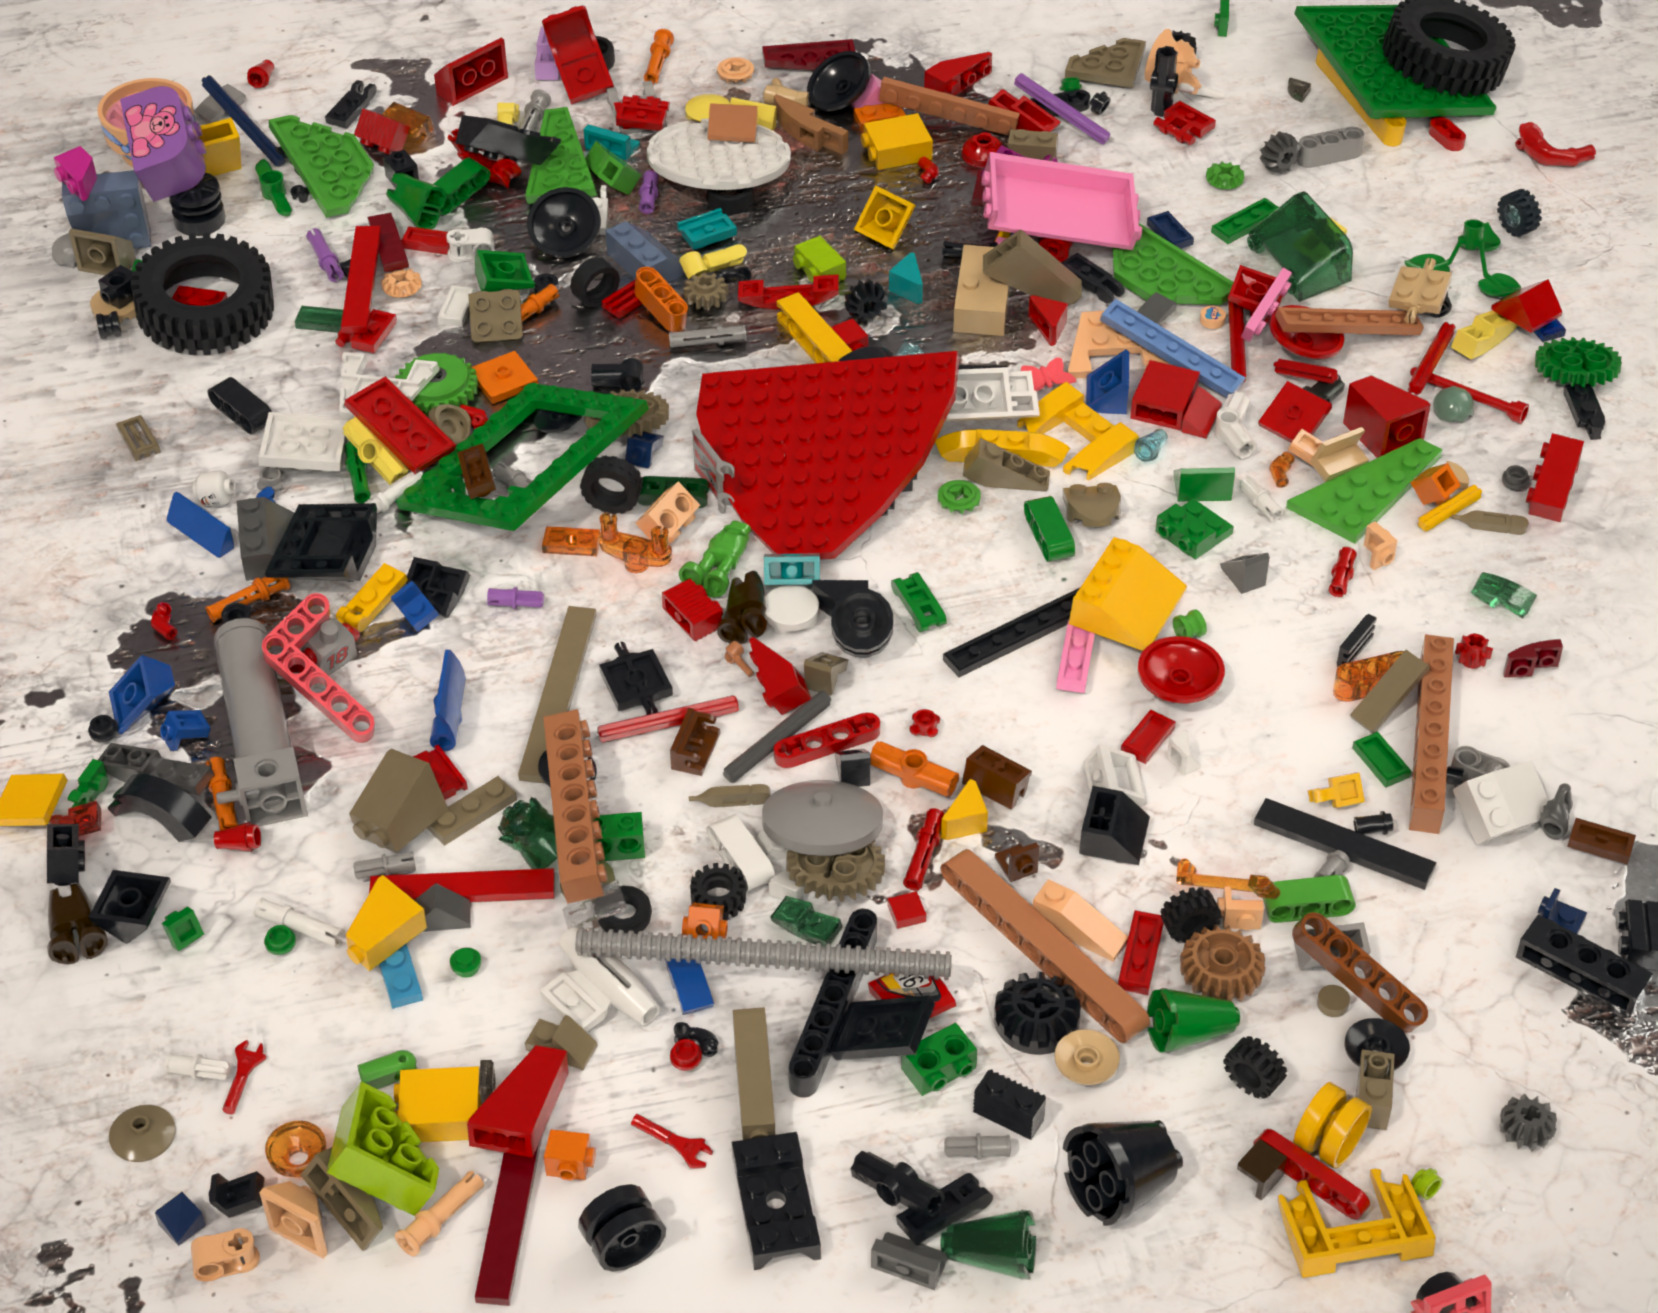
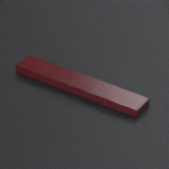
M542 1137L533 1158L509 1153L503 1154L475 1292L476 1303L510 1306Z

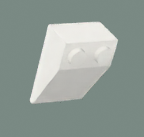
M1532 761L1490 772L1468 780L1452 789L1476 845L1539 823L1540 813L1544 809L1543 806L1549 801Z

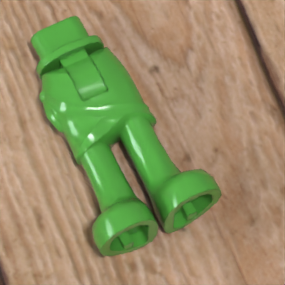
M735 520L730 525H725L710 540L709 547L704 552L699 564L689 561L680 568V580L683 582L691 578L696 585L704 586L708 597L716 598L725 594L729 587L728 575L731 569H736L738 560L746 549L751 527L748 524Z

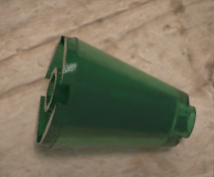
M1018 1210L949 1225L947 1231L941 1234V1252L946 1253L948 1260L1022 1280H1030L1029 1273L1034 1272L1036 1260V1236H1032L1031 1231H1029V1226H1035L1033 1212L1031 1210Z

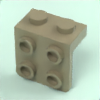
M519 290L479 291L468 294L471 338L474 343L522 339V303Z

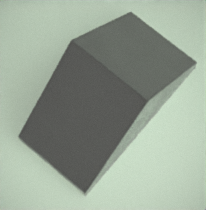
M1268 552L1243 555L1220 563V566L1239 592L1243 594L1266 586L1270 557Z
M435 883L414 900L424 908L427 928L422 932L471 928L470 900Z

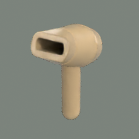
M779 78L772 79V85H767L764 89L763 100L765 104L774 106V96L778 94L808 107L809 92L796 91L784 87Z

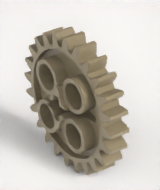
M634 389L627 392L621 390L620 393L610 391V394L615 396L646 400L649 410L618 438H621L623 435L632 437L635 433L642 436L644 431L652 433V428L660 429V425H666V421L669 420V404L666 403V399H661V395L654 396V392L645 394V390L637 393ZM584 416V423H586L587 428L594 427L601 420L600 418Z
M875 840L861 849L841 854V856L807 855L788 850L786 872H789L790 880H796L795 886H805V894L815 891V898L817 899L824 894L827 895L828 901H831L833 896H838L839 900L843 902L844 896L847 895L851 899L856 900V893L867 896V889L875 891L876 884H881L882 876H884L885 855L881 854V846H875Z

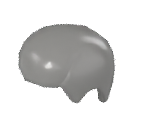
M69 233L53 243L52 258L59 265L65 264L74 268L76 259Z

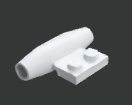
M576 927L568 929L561 936L559 946L576 970L567 973L563 972L540 990L541 998L562 1018L565 1015L570 1016L586 1032L606 1018L611 1005L641 1025L651 1023L659 1014L660 1006L639 977L615 955H612L611 958H607L606 954H603L602 957H597V954H593L590 957L587 956V953L578 956L575 951L576 933L579 929Z

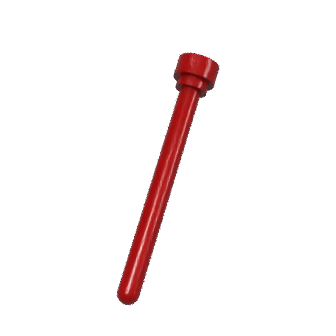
M1413 367L1410 370V375L1412 377L1418 367ZM1433 373L1427 383L1443 389L1451 386L1463 388L1471 394L1474 401L1506 412L1510 420L1519 424L1523 423L1529 411V404L1521 401L1509 403Z

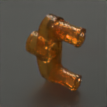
M607 512L600 516V548L603 552L623 560L627 571L642 573L649 566L662 567L672 561V548L669 545V531L667 528L664 527L663 530L661 526L652 528L650 532L652 540L619 532L617 516L615 514L610 516V513Z

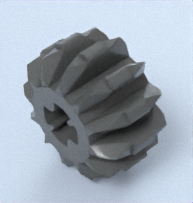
M1279 131L1276 136L1271 134L1270 140L1264 141L1265 146L1260 149L1262 155L1259 159L1269 171L1282 174L1284 170L1290 171L1292 164H1296V158L1301 156L1299 153L1301 146L1294 136L1287 132L1282 133Z
M1525 1093L1520 1097V1100L1512 1097L1500 1113V1132L1506 1133V1142L1515 1141L1517 1142L1518 1149L1525 1145L1531 1152L1536 1149V1146L1545 1148L1549 1140L1555 1136L1557 1130L1556 1113L1550 1111V1103L1541 1104L1539 1103V1096L1531 1100Z

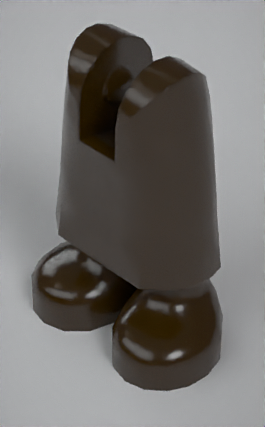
M750 571L746 573L744 582L738 577L731 581L724 619L717 626V635L724 642L731 643L737 641L740 644H744L748 641V634L758 638L763 635L767 628L768 618L765 614V592L758 572Z
M79 883L70 884V896L62 898L58 888L52 889L49 892L48 925L51 940L47 945V951L50 959L60 964H75L79 960L73 934L75 929H77L81 953L86 959L97 957L108 945L106 932L89 920L93 906Z

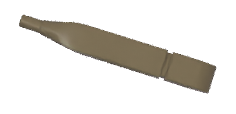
M1474 510L1464 515L1452 514V519L1460 520L1470 528L1484 531L1522 535L1526 533L1529 524L1527 518L1523 516Z
M765 784L721 786L709 788L698 796H689V801H699L710 807L761 805L771 796L770 787Z

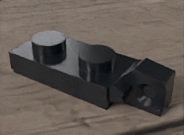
M1570 384L1565 385L1564 396L1577 427H1585L1590 440L1601 439L1603 426H1605V416L1590 384H1586L1585 387H1582L1580 384H1576L1574 387Z

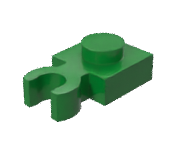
M1220 0L1219 13H1215L1214 27H1218V36L1227 37L1229 0Z
M92 759L78 778V788L72 790L67 798L68 801L74 802L71 811L82 814L87 809L89 801L94 802L98 795L106 789L109 780L102 761Z

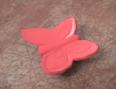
M1060 357L1050 361L1046 368L1041 366L1038 369L1027 365L1021 367V371H1032L1034 391H1039L1044 386L1051 388L1053 383L1063 384L1068 382L1070 384L1076 382V378L1073 375L1063 371L1064 365Z

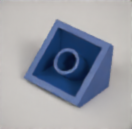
M1125 349L1087 375L1086 405L1097 413L1127 414L1129 351Z

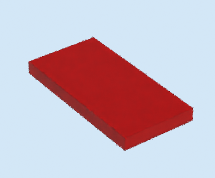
M386 376L345 399L344 406L414 474L419 473L442 457L455 451L456 444Z

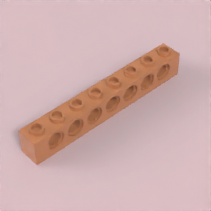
M1425 634L1420 659L1429 665L1430 670L1418 683L1409 830L1439 834L1445 811L1454 638Z
M578 709L545 716L543 719L559 876L567 904L604 896L603 883L608 882L604 863L600 864V861L605 860L602 843L598 842L599 839L603 838L600 823L595 821L596 818H600L597 801L593 800V798L598 797L594 779L590 780L591 777H595L592 760H588V757H593L589 739L586 740L587 737H590V730L587 720H581Z

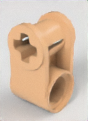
M237 1228L215 1235L201 1236L191 1243L193 1276L199 1281H214L221 1277L246 1273L253 1270L260 1261L259 1251L254 1246L253 1235L244 1228ZM239 1237L241 1238L243 1244L239 1243ZM242 1256H243V1258H244V1260H245V1263H244V1264L242 1263V1261H241V1259H240V1257H242Z

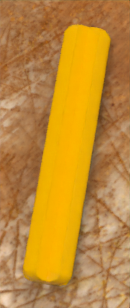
M1471 485L1418 518V527L1422 528L1423 531H1428L1451 517L1452 514L1454 515L1481 498V488Z

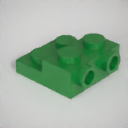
M1193 498L1183 506L1175 503L1157 516L1155 532L1196 560L1232 535L1234 526Z

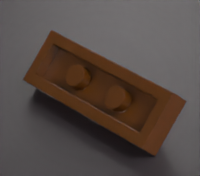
M483 443L457 452L470 499L487 496L496 490Z

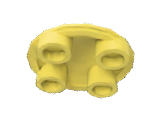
M716 94L695 96L685 105L686 118L701 122V119L709 118L710 103L730 104V102L723 96Z

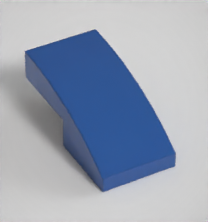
M665 958L672 987L676 991L682 1015L713 1007L714 1002L701 963L696 964V960L686 963L684 959L681 962H676V959L667 962Z

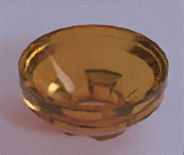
M302 1120L291 1121L279 1126L270 1134L265 1144V1154L271 1168L278 1174L286 1177H301V1173L314 1156L327 1149V1143L324 1133L315 1124ZM302 1152L308 1155L307 1160L300 1165H294L289 1162L290 1157L295 1153Z

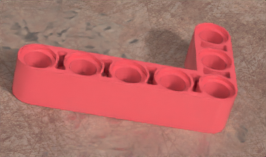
M320 593L310 594L264 638L262 642L264 660L352 740L358 743L367 742L374 736V717L299 650L321 629V624L328 621L330 617V605L326 596ZM318 605L323 607L324 611L320 614H312L309 609ZM295 625L301 626L304 629L300 634H292L288 630ZM274 645L283 648V651L277 655L268 652L269 648ZM296 664L302 665L305 668L299 674H294L289 669ZM317 683L326 686L325 691L321 693H315L310 688ZM339 702L348 706L343 712H336L332 709L333 705ZM362 721L366 722L369 728L360 732L355 730L353 726L357 722Z

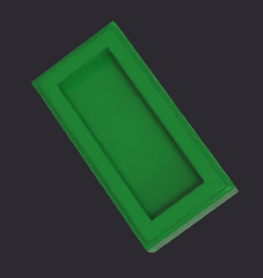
M1379 732L1353 741L1352 749L1385 788L1410 778L1411 769Z

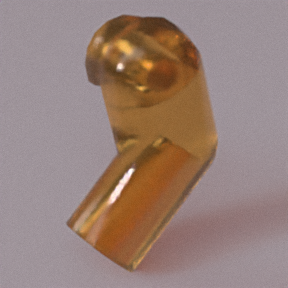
M1283 452L1269 467L1275 484L1279 488H1283L1289 483L1286 473L1295 461L1294 456L1290 452Z

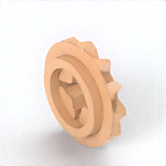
M739 57L725 59L717 67V74H719L720 79L726 80L727 83L731 81L735 83L739 81L746 82V79L752 78L754 73L753 64L749 60Z
M400 269L384 274L381 284L383 291L387 295L401 298L418 292L422 286V281L419 273L414 272L413 269Z

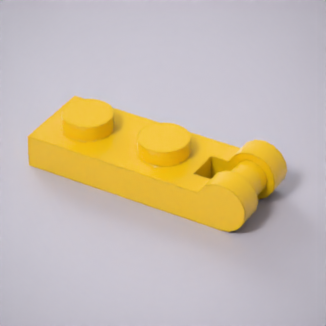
M383 563L346 606L339 608L336 618L340 616L345 623L356 627L359 632H363L389 603L391 596L398 592L408 581L406 574Z

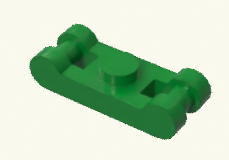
M918 572L909 574V578L906 579L896 578L891 580L893 593L904 604L914 620L918 632L927 631L933 625L940 627L947 624L945 612ZM930 612L931 615L925 616L924 613Z

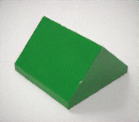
M1235 467L1181 468L1173 470L1178 502H1189L1193 498L1197 501L1232 500Z

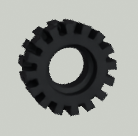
M713 863V868L710 869L707 864L703 866V872L698 869L695 872V877L692 876L691 904L724 905L723 920H729L728 914H731L734 918L738 915V910H743L744 904H746V884L743 874L741 872L738 873L736 867L733 866L729 870V864L724 863L723 867L719 868L718 863ZM713 888H725L730 891L723 896L707 894Z
M1194 887L1189 888L1187 893L1184 890L1179 891L1180 895L1178 897L1175 895L1171 896V902L1166 901L1163 904L1164 908H1161L1160 916L1170 937L1176 942L1182 940L1183 943H1186V940H1189L1194 932L1201 934L1204 927L1213 931L1214 925H1219L1221 922L1220 918H1222L1221 911L1212 893L1208 889L1204 890L1203 887H1198L1197 890Z
M1247 1036L1246 1038H1241L1225 1055L1223 1064L1226 1066L1224 1069L1226 1072L1231 1073L1228 1076L1231 1081L1236 1080L1238 1082L1236 1086L1239 1089L1243 1087L1246 1094L1250 1095L1253 1093L1255 1098L1259 1099L1261 1096L1262 1099H1265L1284 1081L1287 1076L1285 1074L1287 1068L1282 1066L1284 1064L1283 1059L1276 1057L1279 1053L1276 1050L1271 1051L1269 1049L1270 1045L1268 1043L1261 1044V1039L1255 1038L1253 1040L1252 1036Z

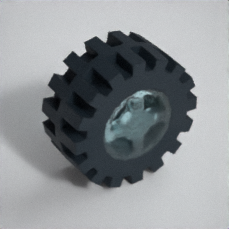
M1518 189L1502 196L1500 198L1501 201L1497 204L1500 207L1497 208V213H1500V216H1498L1499 221L1502 220V227H1506V232L1511 233V236L1519 237L1534 231L1540 226L1539 222L1542 221V217L1539 215L1542 212L1538 208L1540 204L1534 200L1535 196L1533 194L1530 195L1528 190Z

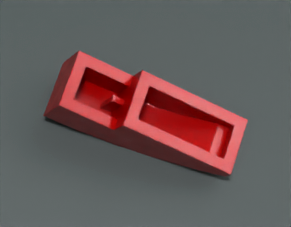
M1004 89L993 96L988 103L991 106L1020 113L1017 130L1052 132L1061 123V121L1023 95L1018 100Z

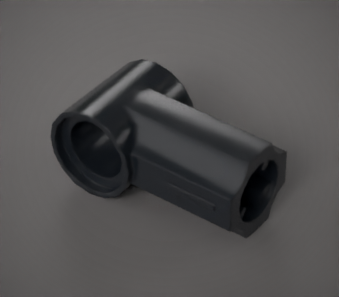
M628 358L623 360L621 364H592V386L620 387L625 392L632 389L637 392L642 387L643 363L638 359Z

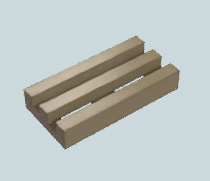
M141 415L116 423L118 432L135 461L141 460L140 455L143 454L145 458L150 457V452L152 451L155 454L161 453L157 441ZM138 423L149 445H145L134 424ZM128 426L140 448H136L125 427Z

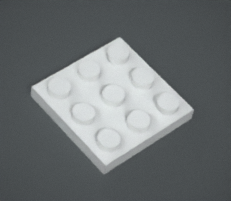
M269 412L258 456L259 466L295 468L297 470L312 469L325 472L340 471L346 436L343 434L344 430L342 428L348 420L334 416Z

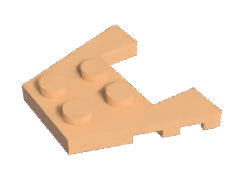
M1104 311L1081 313L1068 373L1075 378H1087V375L1092 372L1089 357L1118 355L1125 349L1129 351V354L1140 353L1144 372L1150 360L1168 364L1164 359L1100 321Z

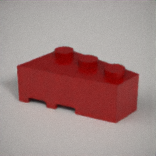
M1552 433L1549 443H1543L1540 458H1544L1542 465H1536L1533 480L1537 481L1535 488H1529L1525 502L1530 504L1529 515L1561 523L1569 493L1574 483L1573 480L1579 468L1584 441Z

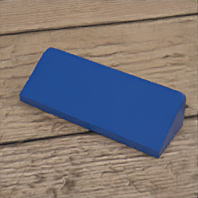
M177 491L173 493L167 514V522L217 558H221L234 549L230 527Z

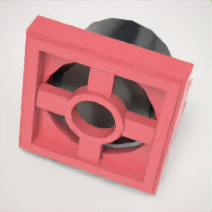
M1438 1273L1421 1286L1416 1295V1300L1411 1301V1305L1414 1308V1311H1411V1313H1491L1492 1282L1485 1274L1463 1282L1455 1273Z

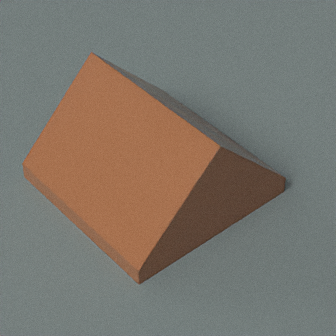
M710 103L708 140L755 142L758 127L757 106Z

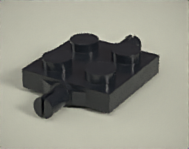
M625 642L616 643L614 649L619 657L613 661L599 664V670L618 712L642 705L646 715L651 714V712L657 713L658 709L653 701L672 696L673 688L654 650L629 653Z

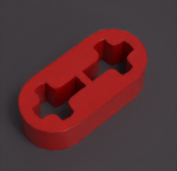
M1434 117L1431 119L1428 130L1431 137L1447 150L1460 151L1464 148L1466 134L1445 117Z

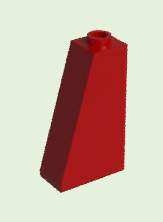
M536 1045L469 1118L467 1122L469 1146L533 1158L569 1074L567 1051Z

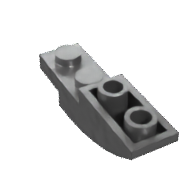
M110 743L98 759L104 763L107 774L126 783L133 774H148L167 780L188 794L200 795L214 776L210 766L162 759L158 750Z

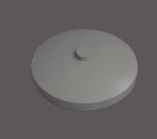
M811 780L788 785L773 793L763 805L762 826L766 835L773 842L788 850L817 856L839 855L861 849L878 837L883 826V809L875 796L858 786L840 781Z

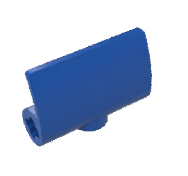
M445 649L438 693L433 699L436 717L433 719L430 736L431 746L435 749L434 746L439 745L443 751H449L456 745L458 726L462 722L461 707L466 681L464 669L460 661L448 649Z

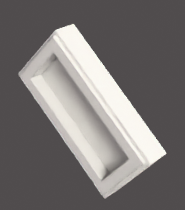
M451 285L437 317L438 324L463 327L470 311L468 294L476 293V288Z

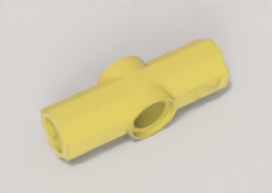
M354 417L346 422L342 428L344 430L343 434L357 448L361 461L370 463L389 485L408 473L409 469L361 421Z

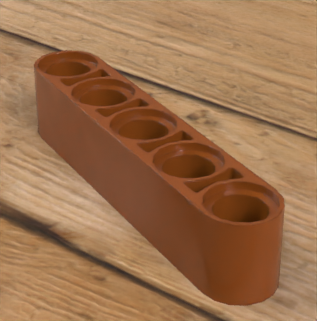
M1315 912L1308 913L1295 924L1292 936L1296 944L1384 1020L1394 1023L1404 1033L1412 1032L1427 1020L1428 1009L1425 1003L1323 915ZM1305 924L1314 928L1316 936H1311L1307 933ZM1330 946H1334L1339 950L1340 957H1336L1331 953ZM1355 967L1362 969L1365 979L1356 975ZM1379 988H1383L1388 992L1389 1000L1384 999L1380 995ZM1404 1009L1409 1010L1413 1014L1414 1022L1405 1017Z

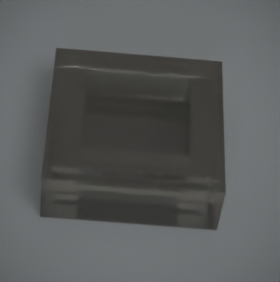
M492 1060L480 1061L479 1093L482 1105L496 1089V1074Z

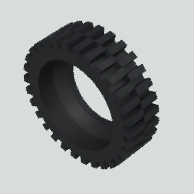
M1405 0L1404 2L1401 1L1394 9L1383 40L1382 50H1384V57H1388V63L1394 64L1393 68L1396 71H1403L1402 76L1405 78L1413 77L1412 82L1416 84L1422 82L1425 84V88L1430 89L1432 86L1437 88L1436 92L1440 93L1447 90L1449 95L1456 96V93L1460 92L1461 96H1468L1470 92L1473 96H1479L1480 92L1488 94L1489 90L1493 92L1496 90V87L1501 85L1516 47L1514 43L1515 38L1512 37L1511 30H1506L1507 26L1504 22L1498 23L1499 18L1496 16L1490 17V12L1485 9L1479 11V6L1474 4L1471 7L1466 5V1L1460 0V3L1454 2V0ZM1429 37L1452 41L1470 51L1446 47Z
M196 233L189 234V239L183 240L182 236L175 237V243L173 244L169 240L162 242V249L157 246L151 249L152 255L145 253L142 256V262L138 261L135 265L136 271L132 273L131 288L138 325L140 329H143L147 337L151 336L152 342L159 344L162 341V347L167 350L174 346L175 352L181 354L184 349H188L189 355H196L197 350H203L204 355H211L210 349H217L218 354L224 353L226 346H230L234 350L239 348V341L245 345L251 342L250 335L257 338L261 334L260 328L265 330L268 326L267 320L271 321L274 298L270 266L266 262L264 255H259L258 249L254 246L249 249V243L244 240L238 244L236 237L230 236L228 240H225L224 234L218 233L216 238H211L210 233H203V238H196ZM204 276L226 278L239 284L237 290L227 299L205 306L186 305L175 301L166 293L169 288L179 282Z

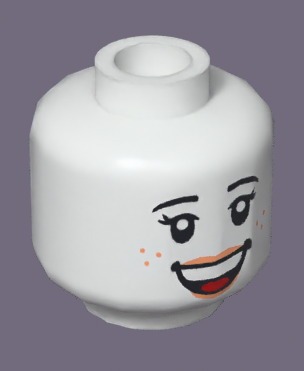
M219 470L199 474L193 482L192 489L196 501L205 507H214L228 504L232 495L235 494L236 487L234 480L230 479L226 472Z

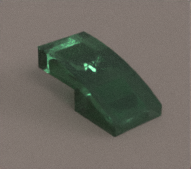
M1485 572L1479 575L1470 592L1490 607L1494 608L1500 603L1522 619L1528 614L1537 597L1529 589L1511 580Z
M785 896L770 916L772 922L787 932L815 945L821 943V946H826L827 943L831 944L843 928L841 919L815 912L811 902Z

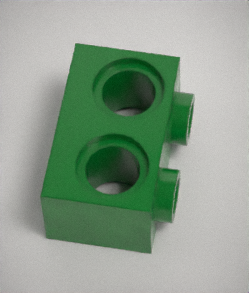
M642 812L600 815V818L595 819V821H599L603 838L599 839L598 842H601L603 846L604 861L645 858Z
M956 1022L922 1039L915 1055L901 1056V1069L921 1096L931 1091H939L954 1079L969 1075L976 1069L977 1048Z

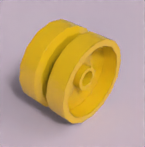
M1327 1082L1320 1088L1306 1108L1297 1126L1293 1142L1308 1154L1319 1149L1320 1161L1337 1169L1348 1159L1360 1141L1370 1120L1372 1106L1358 1097H1354L1346 1102V1091L1332 1082Z

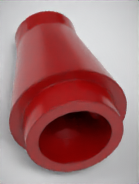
M266 59L251 67L247 72L248 83L254 88L267 86L275 68L273 62Z
M250 822L222 831H215L213 837L216 849L252 852L261 846V831L257 824L252 825Z

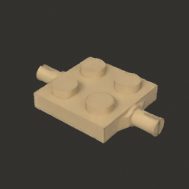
M1427 258L1422 269L1405 266L1400 268L1389 298V308L1407 311L1404 318L1407 324L1409 322L1413 324L1418 313L1440 314L1452 280V272L1433 270L1436 265V261L1431 258V261L1430 258Z

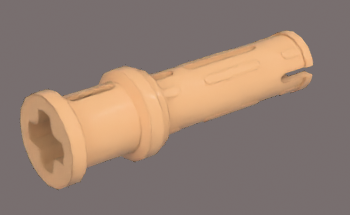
M473 1171L467 1172L428 1210L419 1211L415 1215V1220L407 1228L398 1230L395 1233V1239L402 1250L414 1257L420 1252V1247L428 1239L437 1237L440 1234L441 1225L484 1187L478 1174L475 1175Z

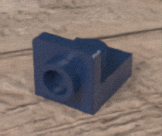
M644 431L642 436L635 433L632 437H628L625 460L635 466L651 467L653 452L663 446L664 436Z
M1554 888L1550 898L1547 896L1543 897L1538 913L1544 918L1552 920L1558 925L1578 934L1586 919L1587 912L1558 901L1561 890Z

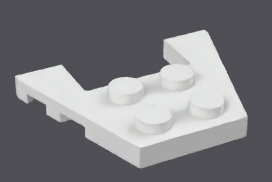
M343 352L339 413L342 419L351 420L355 416L344 406L345 399L383 377L362 375L368 362L365 354ZM415 360L407 379H388L412 401L439 372L440 368L438 363L434 361Z

